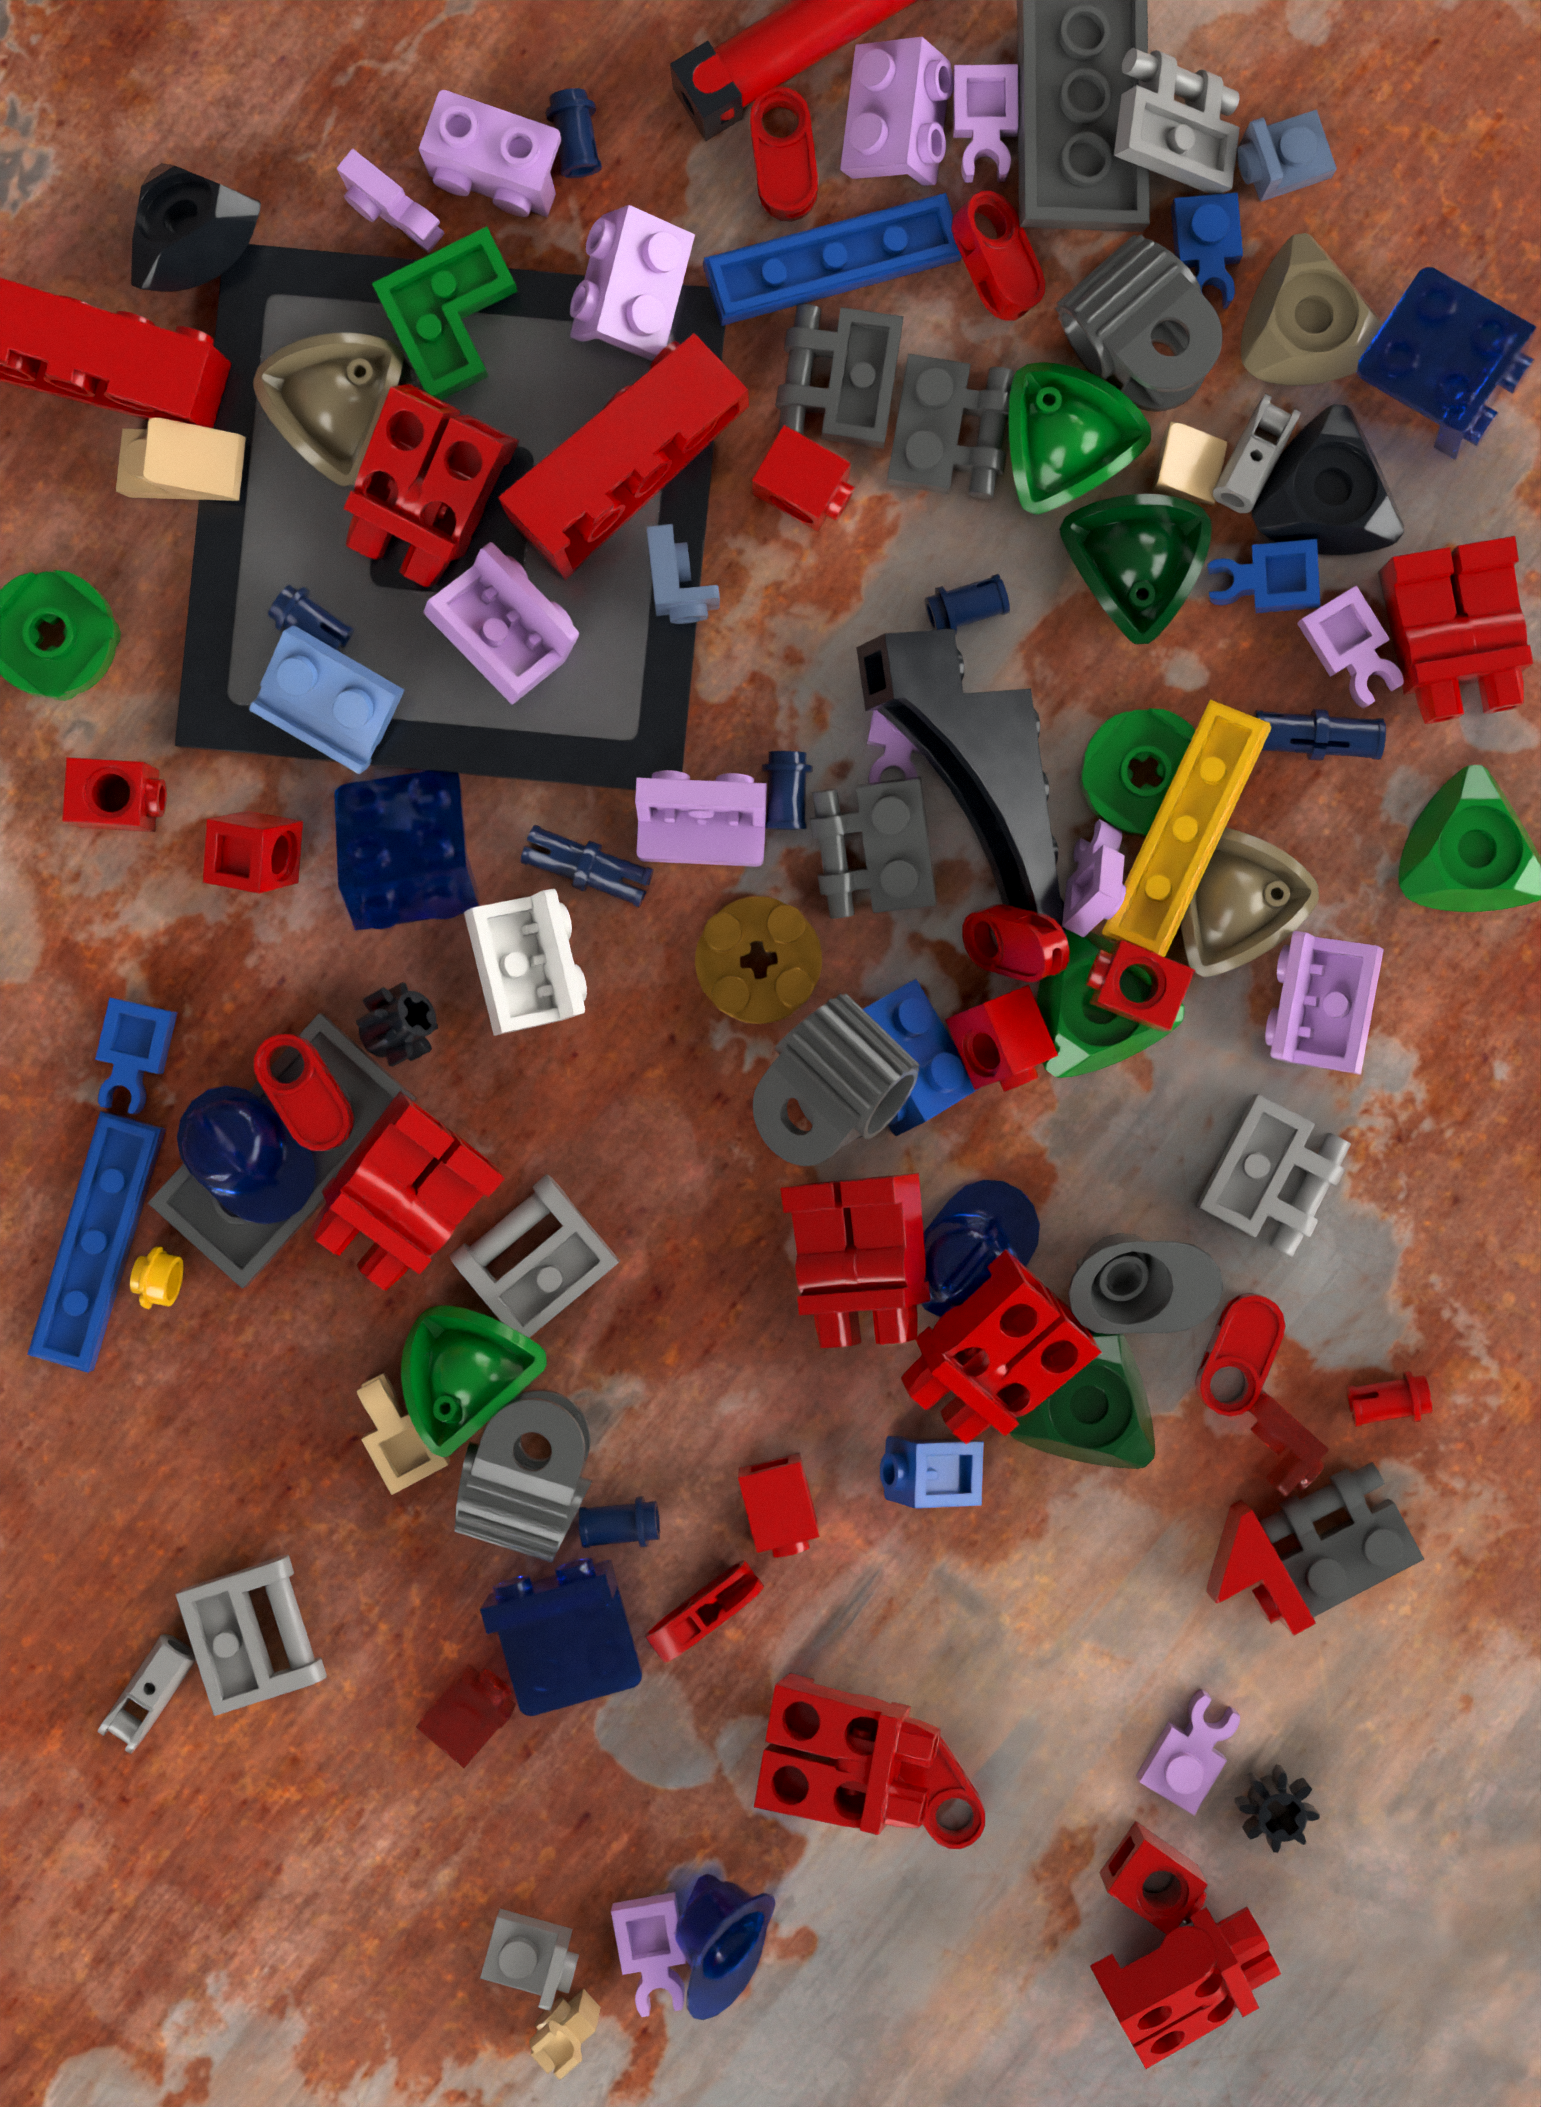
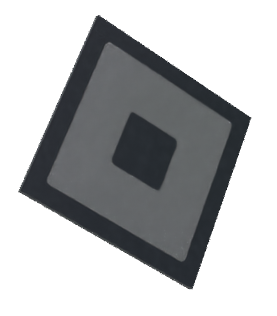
M248 244L237 261L221 274L214 347L232 364L213 429L236 433L246 437L239 501L199 500L175 746L337 762L249 710L251 703L256 700L260 692V683L283 633L275 628L276 621L268 616V612L280 592L290 584L297 590L302 587L307 588L310 591L309 598L346 625H350L355 629L345 648L339 646L338 650L342 654L405 690L380 744L376 746L370 758L372 761L369 766L636 791L637 778H652L654 772L664 770L683 772L697 622L675 624L670 622L669 615L656 616L647 527L673 525L674 543L687 542L691 581L679 582L680 589L700 587L715 439L566 581L555 572L512 526L498 498L602 411L618 391L625 386H632L650 370L649 367L652 361L597 338L581 342L570 337L574 318L570 315V304L576 288L584 280L585 275L508 268L518 292L461 319L489 377L442 401L461 410L459 416L469 414L519 440V443L509 464L503 466L486 502L482 517L471 536L472 540L465 556L450 561L449 566L438 582L433 586L424 587L404 577L399 572L410 543L395 535H392L383 558L377 560L366 557L345 545L350 522L354 514L343 508L350 491L354 490L355 485L343 487L334 483L302 457L271 422L263 410L253 387V379L257 368L269 356L281 348L317 335L359 333L377 336L395 343L403 352L404 357L398 385L411 384L425 392L372 285L373 282L417 260ZM682 285L667 345L673 341H677L681 345L695 333L722 361L726 325L721 326L709 287ZM489 542L494 543L504 555L516 559L524 568L531 583L549 601L559 604L568 613L573 626L579 632V637L565 663L513 705L423 613L427 601L471 568L480 549Z

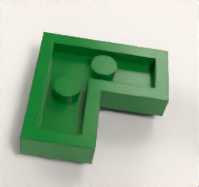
M486 226L372 283L425 392L440 400L489 377L461 319L518 292L505 261Z

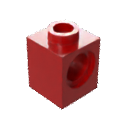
M783 425L752 479L753 495L819 532L827 516L835 521L840 518L855 490L854 486L847 483L850 478L851 462L788 426Z
M66 757L62 822L79 828L155 832L156 817H163L167 803L166 783L164 779H159V769L145 762ZM126 780L130 788L129 801L122 809L111 812L106 805V792L114 782Z
M243 811L207 819L203 883L258 894L298 884L303 821L253 811Z
M1120 940L1113 943L1110 952L1100 949L1094 959L1086 980V985L1095 989L1089 1003L1157 1031H1171L1195 969ZM1129 966H1138L1144 969L1151 979V991L1148 997L1140 1003L1128 1000L1120 990L1119 981L1121 974Z
M1029 984L945 1019L974 1090L999 1081L1003 1092L1009 1091L1039 1078L1035 1066L1059 1056Z
M796 1453L739 1468L738 1481L756 1552L760 1553L771 1550L774 1558H780L808 1550L810 1548L808 1540L818 1538L820 1535L819 1524L801 1454Z
M1137 1821L1134 1822L1099 1872L1107 1893L1166 1935L1173 1929L1178 1928L1181 1923L1184 1925L1190 1924L1192 1921L1189 1916L1200 1911L1206 1900L1207 1894L1204 1890L1208 1883L1198 1864ZM1167 1871L1174 1875L1171 1885L1163 1892L1149 1893L1143 1890L1146 1878L1154 1872Z

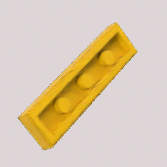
M1210 699L1124 883L1126 887L1124 901L1117 913L1107 920L1103 928L1102 935L1115 942L1123 940L1160 956H1166L1270 733V723Z

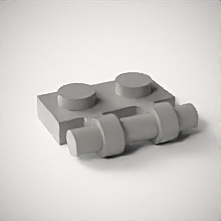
M1131 48L1123 59L1122 72L1138 79L1140 86L1136 85L1121 95L1114 156L1212 195L1222 194L1232 189L1240 127L1221 120L1220 113L1230 116L1236 110L1239 103V92L1224 86L1222 78L1202 69L1193 73L1177 66L1176 58L1161 51L1155 50L1148 54L1136 48ZM1174 94L1184 98L1186 105L1175 101Z
M1254 1094L1195 1207L1253 1237H1257L1267 1216L1275 1219L1281 1224L1270 1246L1293 1257L1303 1236L1310 1237L1319 1220L1313 1216L1329 1186L1333 1185L1336 1187L1345 1169L1340 1165L1351 1143L1328 1133L1318 1154L1305 1148L1304 1145L1315 1124L1259 1094ZM1295 1165L1307 1172V1175L1290 1205L1277 1197Z

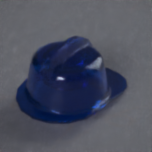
M222 1086L209 1089L191 1101L180 1119L177 1133L180 1158L196 1180L221 1204L245 1221L265 1225L285 1221L304 1207L313 1193L316 1176L312 1153L292 1137L282 1119L262 1099L247 1089Z
M981 1180L964 1186L948 1200L923 1232L926 1259L924 1282H929L931 1300L921 1304L925 1310L941 1318L950 1309L962 1305L992 1276L987 1266L1005 1249L1025 1267L1027 1266L1038 1246L1040 1223L1034 1205L1022 1190L1005 1181Z
M705 1874L698 1878L686 1904V1909L677 1922L674 1931L675 1940L691 1968L686 2008L693 2018L706 2020L717 2016L728 2008L748 1985L758 1966L768 1923L775 1909L776 1902L772 1894L762 1893L753 1896L740 1885L729 1881L721 1882L710 1874Z

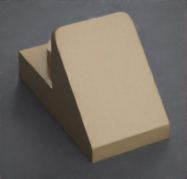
M159 417L149 418L147 429H122L116 492L129 498L239 501L246 437L236 433Z

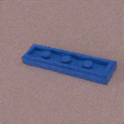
M947 194L935 195L704 258L703 269L721 326L961 261L962 256L955 243L951 229L953 214Z
M100 1111L27 1355L87 1373L94 1371L166 1132L165 1128L108 1111Z

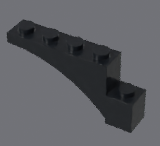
M954 629L885 633L856 647L865 711L877 710L887 718L925 756L949 787L976 833L991 866L1002 903L1045 914L1055 919L1062 927L1064 901L1060 897L1056 869L1058 846L1056 839L1051 834L1047 805L1049 782L1042 770L1038 742L1040 719L1033 707L1031 688L963 693L964 660L961 652L957 649Z

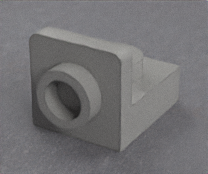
M499 1909L480 1979L541 1995L538 2008L551 2011L556 1990L569 1994L579 1954L567 1951L573 1929Z

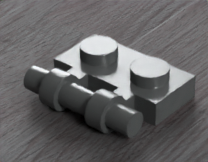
M810 304L797 305L794 326L786 330L784 351L789 353L785 384L778 386L775 406L781 410L778 433L783 425H786L803 435L806 414L811 412L825 414L822 440L884 449L904 316L841 307L837 332L819 330L821 308ZM816 357L833 358L828 389L810 386L814 358Z
M908 353L886 484L949 494L953 470L972 473L968 492L970 496L992 499L996 478L999 475H1003L1007 454L1001 449L1006 420H1009V399L1014 371L1004 367L989 368L986 390L967 389L971 364ZM962 414L981 417L975 447L957 445Z
M921 776L857 785L856 793L859 810L840 812L837 789L812 792L815 817L809 818L812 838H819L823 873L818 874L819 890L821 895H827L831 919L855 915L852 891L870 888L873 913L935 906L937 904ZM862 831L867 867L848 869L844 834Z
M1373 1462L1352 1473L1346 1468L1330 1476L1331 1484L1302 1499H1299L1297 1495L1279 1503V1511L1259 1521L1271 1544L1293 1533L1299 1546L1280 1555L1279 1558L1313 1618L1424 1560L1404 1519L1392 1500L1387 1499L1368 1508L1364 1495L1385 1485L1380 1472ZM1343 1507L1349 1520L1318 1535L1312 1522Z

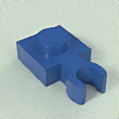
M1238 192L1174 198L1171 204L1175 256L1188 268L1195 267V275L1200 284L1201 293L1202 288L1207 285L1219 288L1223 296V309H1227L1234 298L1235 285L1231 275L1226 271L1225 265L1239 264L1243 257Z
M1317 539L1252 545L1253 564L1241 565L1234 560L1225 558L1215 559L1207 564L1209 575L1227 573L1234 579L1232 586L1228 590L1209 592V599L1212 604L1228 605L1236 602L1242 596L1254 595L1256 613L1320 608Z
M109 997L95 1060L114 1065L111 1076L104 1081L99 1090L98 1103L100 1107H112L115 1090L120 1086H124L131 1093L128 1113L139 1114L143 1110L147 1095L142 1081L144 1072L164 1073L178 1012Z

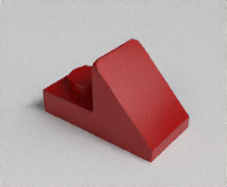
M1239 1500L1230 1505L1206 1592L1215 1603H1220L1259 1582L1260 1585L1252 1589L1251 1593L1267 1621L1271 1625L1280 1620L1295 1636L1313 1626L1316 1622L1255 1513L1246 1503Z

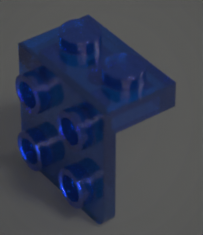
M1426 267L1417 273L1360 357L1357 374L1365 382L1439 424L1440 428L1434 448L1456 460L1467 442L1479 446L1499 414V412L1491 407L1503 389L1514 394L1525 379L1535 359L1527 355L1537 326L1433 267Z
M424 771L347 783L335 790L338 887L355 931L370 928L387 929L396 924L434 918L450 919L464 914L465 911L480 906L479 890L467 855L462 783L459 774Z
M592 1558L574 1560L555 1568L556 1575L536 1581H531L530 1575L518 1576L502 1581L493 1586L494 1592L487 1596L480 1608L486 1633L498 1632L518 1706L523 1714L527 1716L539 1715L631 1689L640 1683L643 1671L611 1559L593 1564Z

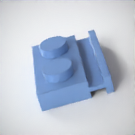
M293 625L283 631L260 683V692L256 700L251 703L249 710L360 774L369 767L372 761L370 758L376 746L380 744L405 690Z

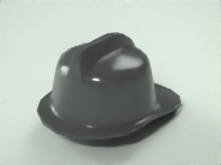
M1116 1233L1105 1236L1094 1243L1084 1257L1077 1260L1076 1271L1071 1279L1068 1297L1070 1309L1080 1324L1096 1333H1172L1188 1330L1205 1321L1218 1306L1223 1291L1221 1271L1210 1254L1193 1244L1176 1241H1147L1136 1234Z

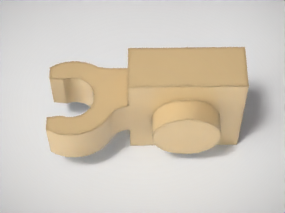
M385 1373L361 1385L362 1388L357 1390V1394L376 1426V1429L366 1433L361 1440L391 1495L449 1464V1456L443 1458L435 1455L424 1444L410 1419L409 1413H403L397 1394Z
M585 1989L581 1990L568 2003L563 1997L553 2002L551 2011L545 2010L535 2022L534 2026L538 2030L529 2040L530 2048L532 2049L531 2056L547 2074L554 2069V2075L559 2080L563 2079L582 2061L581 2044L597 2028L601 2007Z

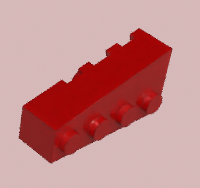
M0 278V382L146 420L152 417H159L213 429L232 363L213 346L214 339L211 336L185 326H176L175 332L157 327L149 319L131 312L117 311L112 313L72 297L58 296Z
M695 333L681 345L677 341L667 345L650 364V370L632 386H625L618 391L602 411L498 497L512 526L564 581L749 407L748 389Z

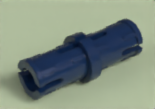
M1313 709L1310 715L1263 712V710H1255L1253 717L1266 721L1271 725L1270 733L1263 745L1262 751L1306 753L1308 760L1322 761L1325 755L1365 757L1380 760L1384 752L1386 723L1383 718L1329 716L1327 710Z
M536 824L532 827L527 841L551 850V853L549 855L534 848L524 846L520 860L522 864H529L573 880L572 887L581 891H586L589 886L630 902L638 908L641 906L647 891L624 883L623 878L625 877L647 886L650 885L654 869L645 868L601 852L602 845L588 841L585 846L544 830Z

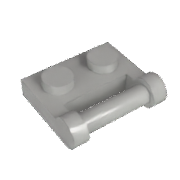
M548 1174L532 1186L535 1192L475 1243L470 1247L464 1243L449 1255L455 1267L499 1320L528 1338L620 1262L618 1257L572 1204L561 1187ZM552 1212L563 1227L496 1281L486 1266Z
M289 1555L278 1556L255 1566L183 1588L175 1594L214 1716L313 1685L327 1677L322 1658L314 1657L289 1577L294 1574ZM262 1586L266 1588L290 1664L289 1668L275 1673L249 1594L250 1590Z

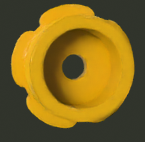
M159 1246L154 1247L148 1256L141 1255L137 1258L131 1272L130 1289L132 1293L140 1294L139 1302L143 1308L150 1309L152 1304L169 1307L175 1302L183 1279L184 1265L182 1258L167 1254V1251H163V1248Z

